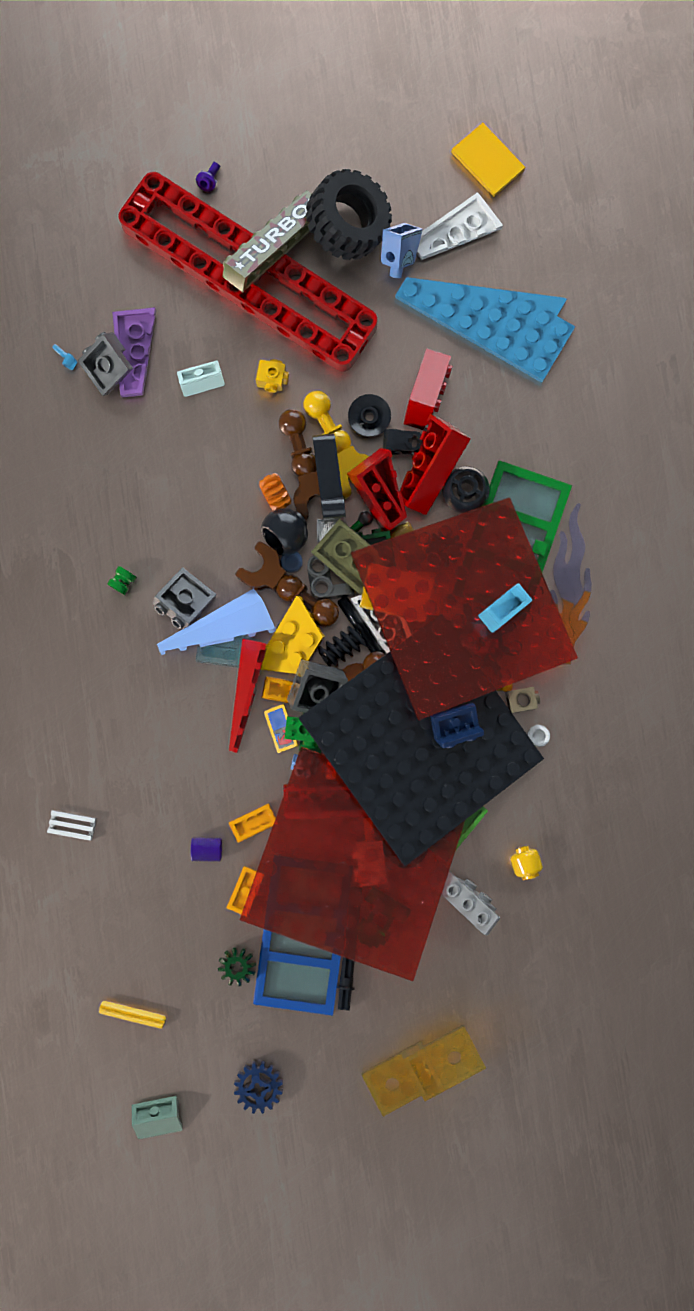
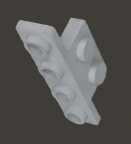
M439 864L429 877L428 882L484 935L487 936L500 920V917L495 913L496 908L490 903L492 899L485 893H479L475 890L477 886L469 879L464 881L457 878L442 864Z

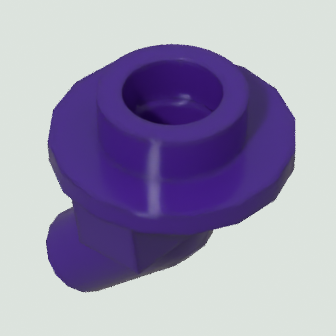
M213 161L207 172L201 171L196 176L198 187L205 192L213 191L217 183L214 177L221 166Z

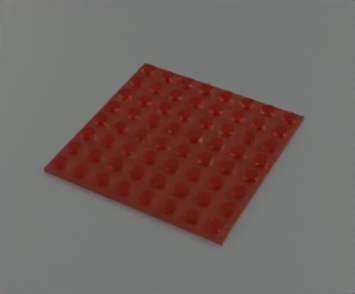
M510 497L351 552L418 721L578 659ZM519 583L533 601L500 628L491 632L478 615Z
M301 747L239 920L414 981L465 821L408 865L403 866L325 755Z

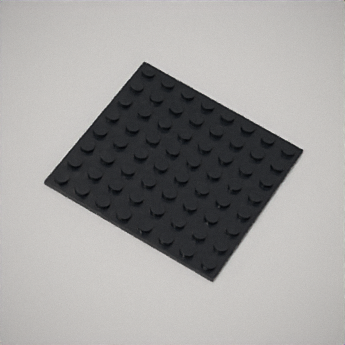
M442 614L298 717L403 866L408 865L544 759ZM473 703L476 706L478 723L484 730V735L474 741L458 743L452 748H442L434 739L430 716Z

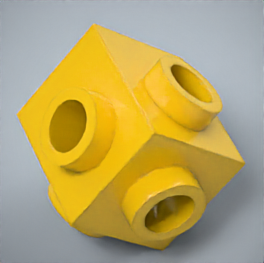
M270 359V361L259 360L256 376L257 387L264 388L265 391L271 393L283 391V386L287 385L289 380V372H286V365L277 359Z

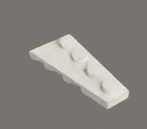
M477 192L422 231L417 255L421 260L501 230L503 224Z

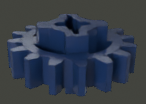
M253 1061L252 1068L245 1065V1073L238 1072L237 1076L241 1080H235L234 1085L239 1087L234 1090V1095H240L237 1103L244 1102V1110L252 1107L253 1114H255L256 1109H260L263 1114L265 1107H268L270 1110L273 1109L272 1102L279 1103L280 1098L277 1095H282L283 1089L279 1088V1086L283 1085V1080H277L280 1072L276 1071L273 1073L272 1064L266 1068L265 1061H262L260 1066H257V1063ZM261 1073L266 1074L269 1078H265ZM252 1075V1080L244 1085L245 1079ZM256 1083H259V1086L262 1087V1091H258L257 1088H254ZM274 1090L272 1095L266 1100V1093ZM247 1096H251L256 1101L249 1099Z

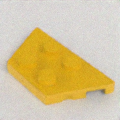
M296 596L268 642L261 670L296 674L301 659L310 661L324 639V634L317 627L312 614L308 612L302 597Z

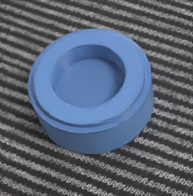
M297 552L292 555L282 556L281 565L286 572L295 573L301 569L303 560Z

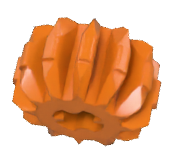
M269 474L259 481V487L272 510L287 508V506L291 505V497L278 474Z

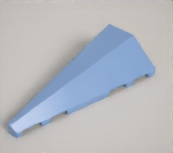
M253 588L158 643L157 646L161 655H164L167 650L179 648L180 651L187 650V646L199 644L200 647L234 641L236 636L248 634L249 637L256 636V632L268 630L269 633H273L276 630L263 600Z

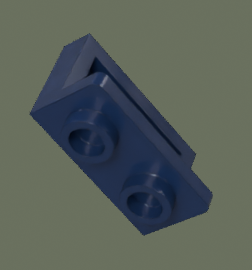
M473 703L430 716L434 739L442 748H452L458 743L474 741L484 735V730L478 723L476 706Z

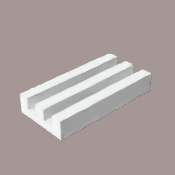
M51 811L52 816L47 833L90 841L93 839L97 818ZM59 816L91 823L90 826L58 821L56 818ZM55 825L89 831V833L86 835L54 828Z

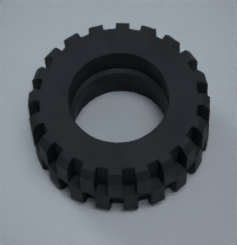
M342 169L327 175L311 194L306 206V220L310 222L308 228L310 233L315 235L314 240L323 246V250L326 252L329 250L337 258L342 256L344 260H351L352 258L357 260L369 255L382 242L383 229L390 228L392 223V214L389 213L391 206L390 202L387 203L386 199L388 197L385 191H381V186L377 182L374 183L371 180L372 177L367 174L364 176L357 170L351 172V169ZM336 202L350 206L359 216L362 228L348 224L339 214Z

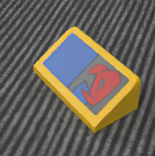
M285 704L264 711L277 752L280 753L298 747L297 740L284 739L288 716Z

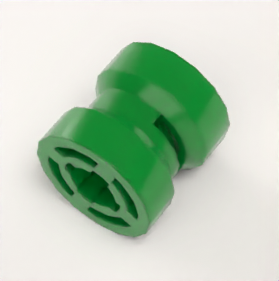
M118 566L115 570L114 578H110L107 585L126 596L129 591V585L134 583L137 577Z

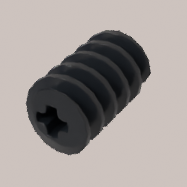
M348 626V634L340 631L341 639L336 636L332 637L334 644L326 641V649L322 646L318 647L319 654L327 666L331 667V664L339 667L338 659L346 662L345 654L353 657L352 649L360 652V644L368 647L357 629Z

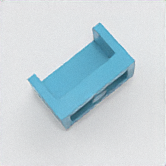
M517 583L481 612L478 617L491 632H494L533 600L522 586Z

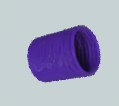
M193 837L191 840V861L220 862L222 857V839Z

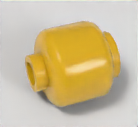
M528 845L515 849L516 853L510 858L515 875L522 877V880H529L540 876L539 872L543 869L538 851L536 849H529Z

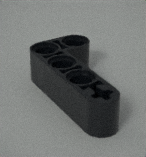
M335 434L312 436L323 521L345 519L346 512Z

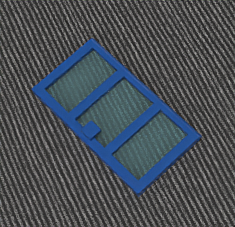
M274 855L253 999L254 1005L333 1016L353 866Z

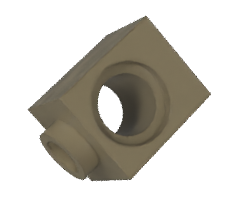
M534 686L505 692L507 706L512 714L535 710L538 708L537 704H540L539 692L534 690ZM520 694H525L529 698L527 706L519 704L518 697Z

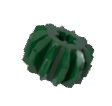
M233 947V955L230 951L226 950L224 952L226 958L221 957L219 959V962L224 966H220L218 971L226 972L221 979L231 978L228 982L230 986L234 980H236L238 987L242 985V979L249 983L250 977L248 975L254 976L256 973L251 969V967L256 966V961L249 962L253 954L250 953L245 956L246 948H242L240 954H238L237 947ZM237 961L241 963L240 967L243 966V969H239L238 972L233 970L235 966H232Z

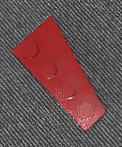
M431 413L427 419L430 422L427 431H423L420 440H422L418 453L414 452L412 457L413 467L411 471H407L400 488L404 505L424 515L432 507L436 497L444 487L446 480L471 439L449 422Z

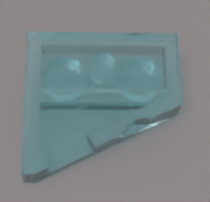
M245 635L234 637V641L200 647L198 644L196 662L239 668L242 639L245 638Z

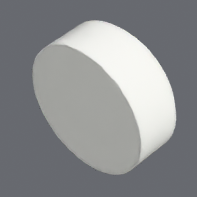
M542 725L531 727L527 733L536 747H543L550 740L549 730Z

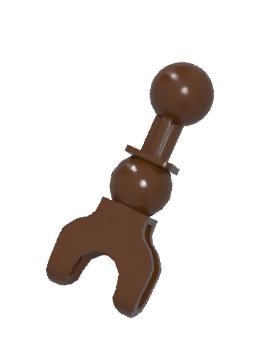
M289 409L281 414L279 428L284 435L290 437L294 452L291 453V466L299 481V487L294 493L293 501L296 511L307 520L309 517L307 504L312 498L320 497L315 455L312 453V447H306L302 434L306 428L305 416L299 410Z
M261 541L257 542L255 550L264 560L262 568L256 572L239 568L235 573L240 581L249 588H254L255 591L271 589L275 593L277 592L281 600L292 603L296 596L302 597L304 605L311 611L315 623L319 626H331L339 617V609L335 602L330 599L317 600L307 593V586L297 576L288 575L282 569L278 553Z

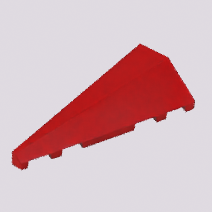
M242 639L229 751L238 753L257 691L255 687L268 647L266 643Z

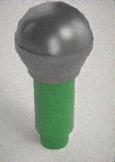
M369 511L361 512L358 520L350 528L358 532L363 526L372 523L373 515Z

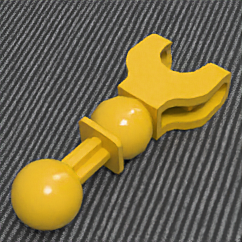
M312 391L306 395L303 401V408L308 416L318 419L324 430L323 434H335L343 498L347 499L352 493L347 473L369 456L358 453L351 446L350 436L342 430V425H335L329 414L331 401L328 395L322 391Z

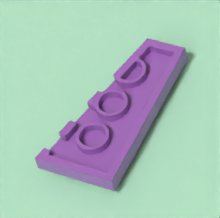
M155 307L112 312L114 334L126 349L123 355L133 367V370L119 383L122 398L144 394L156 316Z

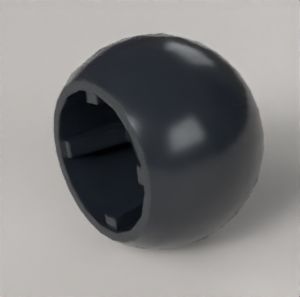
M462 466L451 472L442 492L446 504L452 510L462 514H470L478 511L486 504L490 494V486L487 477L479 469L471 466ZM468 483L472 486L473 490L466 492L462 489L461 485ZM455 487L457 488V489H456V492H457L458 496L460 497V499H458V498L453 494V491H452V490H453ZM475 496L474 501L463 502V500H468Z
M279 508L273 510L265 517L261 525V533L267 544L279 555L288 556L297 553L305 545L308 538L307 522L299 512L289 508Z

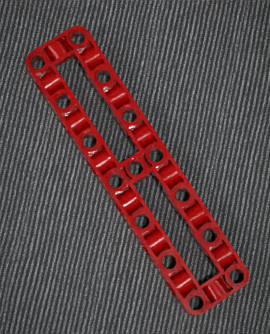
M149 172L143 177L118 214L126 234L336 370L345 372L354 365L377 330V315L373 310L286 254L264 274H270L278 279L281 285L298 296H304L334 319L338 318L349 325L340 340L256 286L261 276L244 292L240 290L237 292L232 291L231 289L235 286L223 277L224 266L222 263L149 216L156 206L163 205L174 212L176 217L195 229L199 228L208 234L210 239L230 252L231 250L237 252L241 244L251 240L253 233L160 173ZM153 185H159L155 189L151 188ZM189 207L194 208L192 211H185ZM131 218L135 219L133 222L127 223V220ZM222 230H229L227 234L220 233ZM164 241H170L166 246L161 245ZM200 263L206 264L204 268H196ZM293 275L300 276L298 280H293L290 277ZM333 297L336 299V301L334 303H328L326 299ZM269 309H275L277 311L273 315H269L266 313ZM364 320H368L372 324L370 326H364L361 324V322ZM304 332H311L312 336L305 338L302 334ZM339 355H346L348 359L340 361L337 357Z

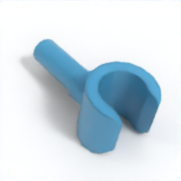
M54 344L52 348L64 358L62 365L73 370L77 360L73 355L64 352L59 346Z

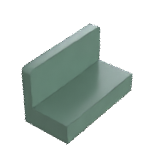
M177 1096L132 1105V1127L138 1139L183 1130L179 1119Z

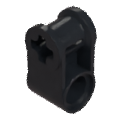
M384 430L383 449L391 450L392 455H414V452L418 453L422 444V440H420L421 433L417 431ZM413 440H417L416 447H412Z

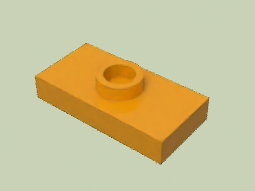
M266 676L261 698L288 703L287 697L293 681Z
M269 803L229 822L238 843L278 824Z

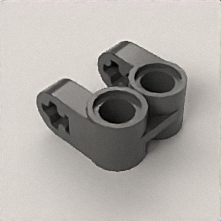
M313 555L309 559L307 572L313 597L317 600H331L355 594L354 589L347 583L333 585L330 569ZM317 562L321 563L324 566V570L316 572L313 570L312 565ZM318 584H325L328 590L325 593H319L315 587Z

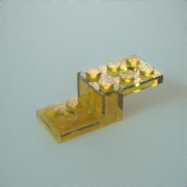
M461 1025L425 1046L420 1041L361 1074L384 1117L420 1096L423 1097L424 1101H427L481 1072L486 1067L464 1025ZM456 1051L461 1054V1059L458 1063L448 1061V1056L451 1052ZM390 1078H395L399 1082L398 1087L394 1090L386 1087V1082Z

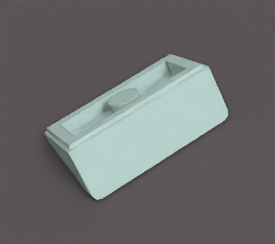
M218 360L177 372L185 397L225 385Z

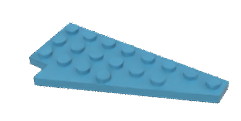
M406 277L395 295V298L541 383L575 329L574 325L558 317L567 300L563 297Z

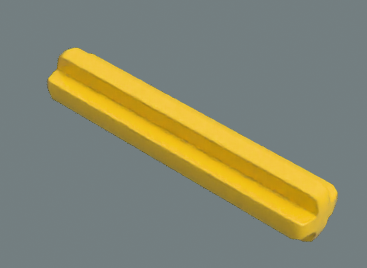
M103 1001L99 1008L100 1014L160 1029L164 1027L166 1020L164 1015L108 1001Z

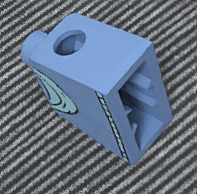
M402 223L383 229L381 262L390 266L389 276L401 278L403 268L415 262L422 228Z

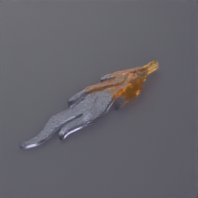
M580 503L574 507L569 518V529L572 539L570 560L566 564L565 555L568 540L565 533L561 531L559 534L561 544L553 566L554 580L562 601L561 614L559 613L558 598L555 591L551 590L549 592V619L559 639L560 646L563 647L562 664L571 665L572 648L586 628L590 617V611H586L583 617L578 620L579 614L589 600L592 586L589 568H586L584 571L583 588L580 581V566L585 552L584 539L577 523Z

